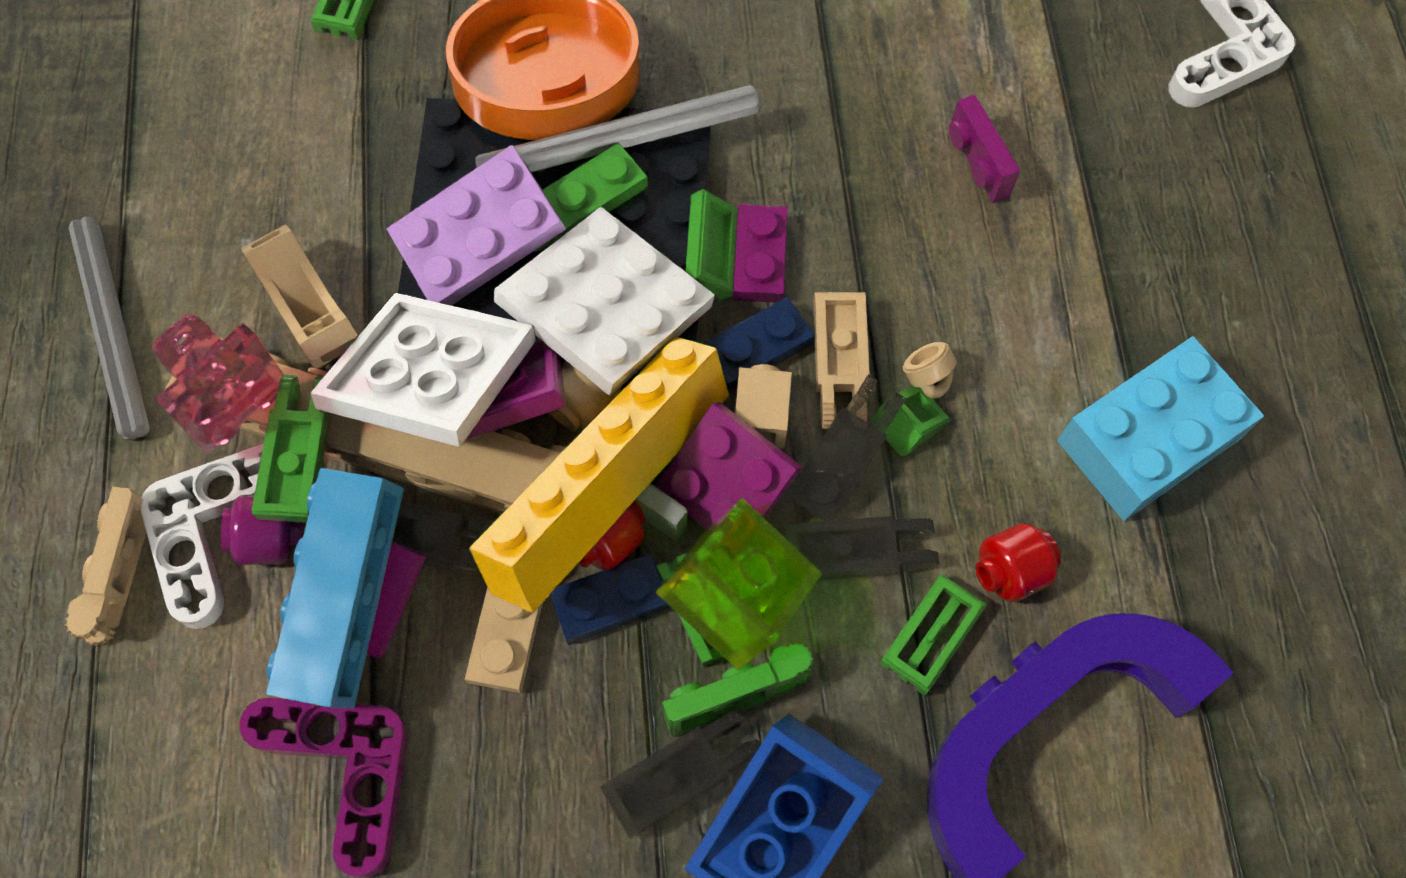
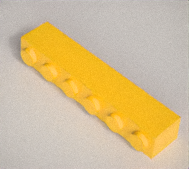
M674 336L469 548L492 595L534 613L682 449L713 403H723L728 398L729 393L716 348Z

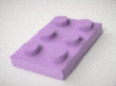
M510 145L386 229L427 300L452 306L566 230V227L513 145Z

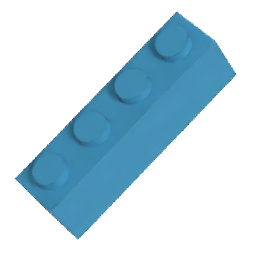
M325 468L319 469L317 482L312 485L308 493L307 509L309 515L304 536L297 543L294 552L296 570L291 591L286 595L281 606L280 618L283 625L278 646L271 654L267 665L269 683L266 695L330 708L354 709L404 491L403 487L379 477Z

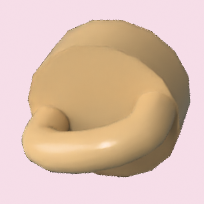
M934 342L913 352L906 359L903 371L911 385L920 387L927 397L931 399L940 398L949 390L953 382V369L957 364V360L948 344Z

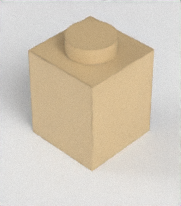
M764 364L755 365L751 368H739L735 414L776 447L784 449L788 427L792 372L780 371L775 366Z

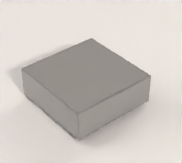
M651 483L635 499V502L645 516V520L677 542L688 528L687 508Z

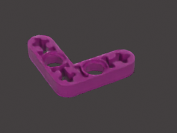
M262 698L251 703L243 711L239 721L241 736L251 747L273 754L347 759L333 843V859L341 871L354 877L369 878L380 873L389 861L393 843L408 741V729L404 720L392 709L383 706L355 704L354 709L330 708L281 698ZM270 712H272L273 717L279 721L296 724L297 742L291 744L295 735L287 730H271L268 734V739L265 740V735L256 730L258 721H266L269 718ZM301 712L297 720L296 713ZM322 715H334L339 722V731L335 739L326 745L314 744L310 737L312 723ZM357 716L354 722L357 727L370 730L377 729L380 720H385V725L394 731L393 737L383 739L381 747L376 748L375 742L370 738L352 735L351 717ZM352 737L353 747L347 748ZM368 776H381L386 783L384 799L374 807H362L356 798V790L359 783ZM353 814L368 819L382 817L381 827L378 828L372 824L368 825L367 842L376 846L375 856L365 857L362 867H357V858L348 855V849L350 844L356 845L360 843L363 825L352 823Z

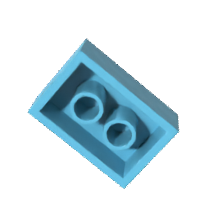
M1192 336L1074 416L1057 442L1124 522L1242 439L1264 415L1195 337Z

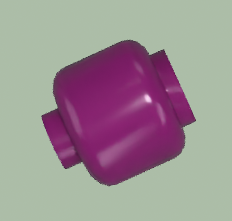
M240 495L235 499L232 508L223 509L221 521L222 551H231L233 560L238 564H284L290 557L291 547L296 546L303 537V522L258 520L252 514L254 495Z

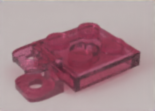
M189 313L160 335L152 346L155 357L177 379L159 394L155 400L206 454L210 453L216 446L229 442L237 434L242 423L258 409L265 408L276 400L280 379L284 374L259 337L244 323L224 340H221L199 316ZM188 335L187 338L181 344L176 346L177 342L182 337Z

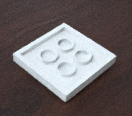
M602 207L594 211L494 290V302L517 321L532 324L535 336L609 396L650 362L674 336L678 337L712 307L715 294Z
M395 293L312 390L311 396L315 408L461 447L536 342L534 327L532 324Z

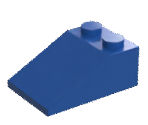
M788 713L771 727L686 865L685 870L696 878H821L884 778Z

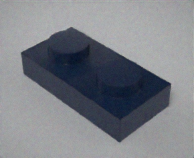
M786 297L702 344L717 349L728 391L738 386L739 368H751L761 364L775 366L813 345L815 335L791 300Z
M651 553L619 564L611 570H603L558 586L550 594L568 645L670 608L669 599Z

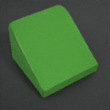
M910 386L888 397L871 418L872 425L902 457L914 451L951 421L933 399L927 397L920 387Z

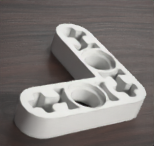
M1200 0L1229 37V40L1190 57L1178 65L1169 83V93L1172 99L1185 107L1201 106L1283 66L1295 46V39L1291 31L1266 0ZM1231 8H1246L1252 13L1253 19L1242 20L1237 18ZM1232 58L1237 60L1241 64L1243 71L1231 72L1226 70L1222 66L1220 59ZM1206 72H1207V75H1208V76L1204 79V81H1203V83L1201 84V86H1199L1197 83H1195V82H1197V81L1203 79L1204 76H1205V74H1206Z
M264 444L159 480L151 484L142 495L143 502L140 510L166 607L172 617L188 628L201 629L210 626L221 616L224 608V596L203 522L222 516L223 509L232 508L235 499L240 495L255 494ZM242 469H246L251 475L247 477L253 484L250 488H248V483L240 473ZM224 475L233 477L234 487L228 496L219 500L208 497L207 489L213 479ZM192 487L196 498L201 503L197 507L189 500L194 498L193 494L189 491ZM172 496L178 502L172 505L173 513L165 516L160 510L166 505L165 499ZM181 541H193L195 544V554L191 561L184 566H171L169 553L173 546ZM192 579L193 587L204 597H207L199 602L200 611L195 614L184 607L192 602V596L189 586L181 580Z

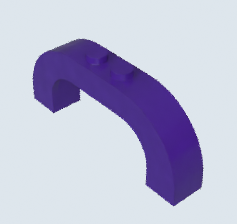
M1119 613L1091 618L1069 628L1044 649L1036 641L1033 642L1010 662L1017 670L1012 676L1001 683L994 675L969 696L976 706L948 733L932 763L927 787V812L934 842L946 867L954 878H1003L1027 857L1001 827L991 810L987 796L989 767L996 753L1006 742L1081 678L1098 672H1117L1128 675L1150 689L1173 716L1177 718L1194 709L1234 672L1207 644L1192 633L1168 621L1141 614Z

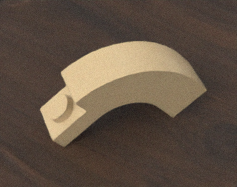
M285 224L242 247V252L313 368L318 369L343 355L358 335L348 318L329 294L291 229Z

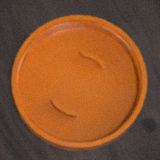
M480 0L466 10L456 21L446 43V59L451 84L459 106L473 121L482 127L513 138L539 140L605 123L616 116L630 102L640 81L638 31L633 18L616 0Z

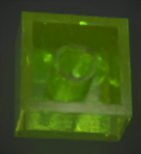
M741 498L705 531L658 588L656 593L739 670L778 639L822 573L746 500Z

